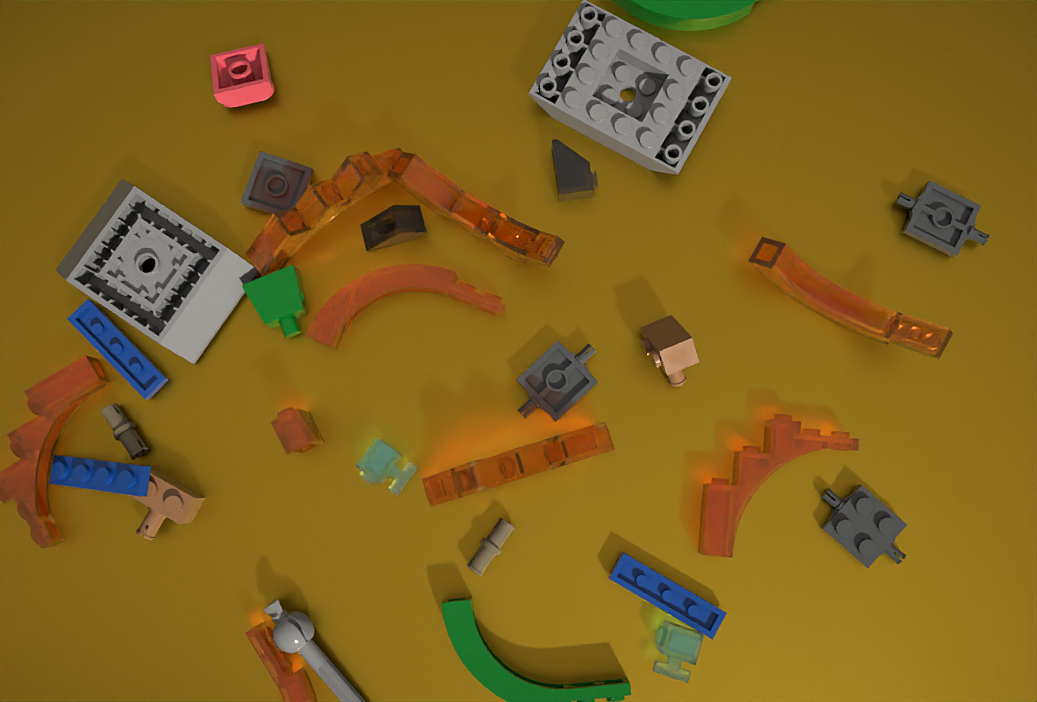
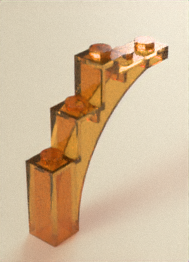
M400 148L372 156L366 151L346 157L331 179L310 185L295 207L273 213L246 252V255L261 276L282 269L300 247L333 218L379 188L393 181L411 176L416 168Z
M402 152L387 175L432 212L450 218L471 236L487 240L509 259L522 263L528 260L550 267L559 256L560 250L565 243L557 235L534 229L492 208L451 182L416 154Z
M87 355L24 391L29 399L27 405L37 417L7 434L11 441L10 448L12 452L21 460L0 471V501L18 504L17 511L19 515L27 521L31 528L30 535L33 541L40 545L41 548L54 547L65 541L51 516L48 497L49 469L57 441L77 409L94 393L111 383L99 360Z
M775 414L774 419L765 420L763 453H761V447L743 446V451H734L732 486L729 485V479L712 478L711 483H703L698 553L732 558L735 535L744 509L753 494L769 476L786 463L813 451L821 449L859 451V439L849 438L850 433L831 431V436L820 435L821 430L803 428L801 433V421H792V415Z
M603 422L472 461L422 480L430 507L615 449L607 424Z

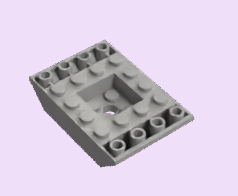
M583 0L531 88L529 96L552 118L648 170L678 175L732 77L591 2ZM623 90H631L635 94V99L624 101L620 93Z
M124 179L119 182L56 269L70 284L160 345L193 364L196 363L244 295L245 291L242 285L253 281L260 272V270ZM154 258L156 263L154 270L145 273L142 268L144 261Z

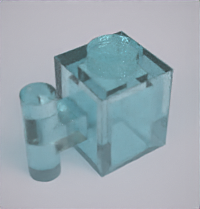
M376 438L356 465L361 470L359 475L372 485L375 481L383 484L388 476L392 477L394 481L388 490L396 496L418 468L410 461L407 462L403 469L396 466L403 455L380 438Z
M665 620L664 627L659 626L657 630L655 644H658L657 649L661 654L669 657L667 663L655 660L653 672L688 683L691 671L680 668L681 663L684 661L696 665L704 635L699 631Z

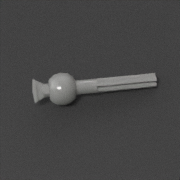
M274 599L264 608L263 611L270 615L276 624L272 635L276 646L286 653H296L298 651L341 702H366L312 640L315 630L310 617L299 611L288 614L285 609L281 608L277 599Z

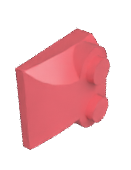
M264 43L210 55L213 91L218 103H222L225 107H238L267 100L274 93V85L271 80Z

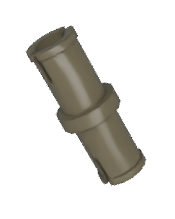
M117 403L110 404L101 411V415L114 431V438L117 441H121L132 460L138 459L148 452L149 448L135 431L137 429L136 425L128 421Z
M500 517L488 537L480 541L482 545L466 566L482 577L483 572L495 555L499 556L502 552L500 548L512 531L515 530V527Z

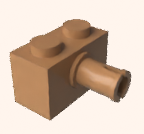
M672 315L641 327L643 339L640 340V344L645 355H650L655 368L660 367L664 371L670 386L678 387L683 385L687 381L683 369L699 363L693 338Z
M151 470L147 496L129 495L148 506L147 508L149 509L136 533L140 536L144 534L143 538L154 540V536L165 518H169L180 525L192 523L206 497L158 470Z

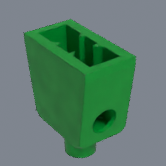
M294 265L242 285L265 325L270 328L280 325L285 338L301 333L296 319L308 314L301 274Z

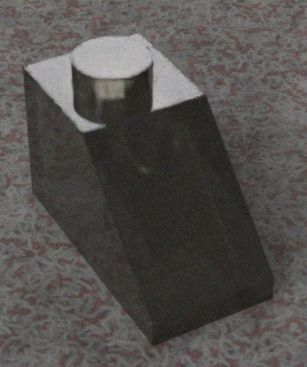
M558 139L552 140L551 152L559 202L591 198L594 188H598L596 171H591L590 162Z
M393 205L360 225L366 251H374L410 242L426 233L420 205Z

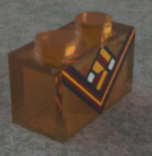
M289 407L277 414L278 419L271 422L288 455L300 456L325 442L312 415L308 411L298 408L294 410L293 407Z

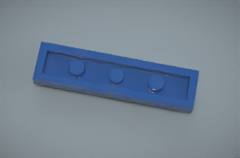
M87 299L67 318L144 399L149 400L169 381L167 376L92 300Z
M54 455L49 484L133 496H147L151 466Z
M623 552L608 577L610 580L711 639L714 638L727 614Z

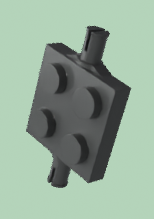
M932 181L925 184L917 199L901 192L895 203L910 209L909 219L902 232L951 257L959 254L963 243L968 238L983 246L990 236L975 229V218L981 205Z
M557 341L516 379L527 391L530 398L518 409L519 413L522 414L530 407L522 415L526 419L538 407L546 411L555 422L561 418L598 382L588 372L584 364L596 353V350L592 348L584 355L592 347L588 343L576 355L568 351Z
M859 484L850 495L842 499L830 488L825 490L827 494L822 493L821 498L827 501L833 507V510L821 528L865 567L869 568L884 553L892 558L896 564L902 562L900 558L905 559L906 555L894 546L893 543L907 524L864 486Z

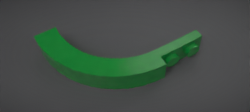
M759 0L613 1L631 15L652 25L679 31H700L722 27L749 15L754 3Z
M472 597L443 599L441 602L447 633L461 661L484 687L507 702H595V699L607 698L608 702L623 701L625 699L624 696L631 695L630 682L627 677L574 683H548L524 676L506 665L488 646L477 624Z

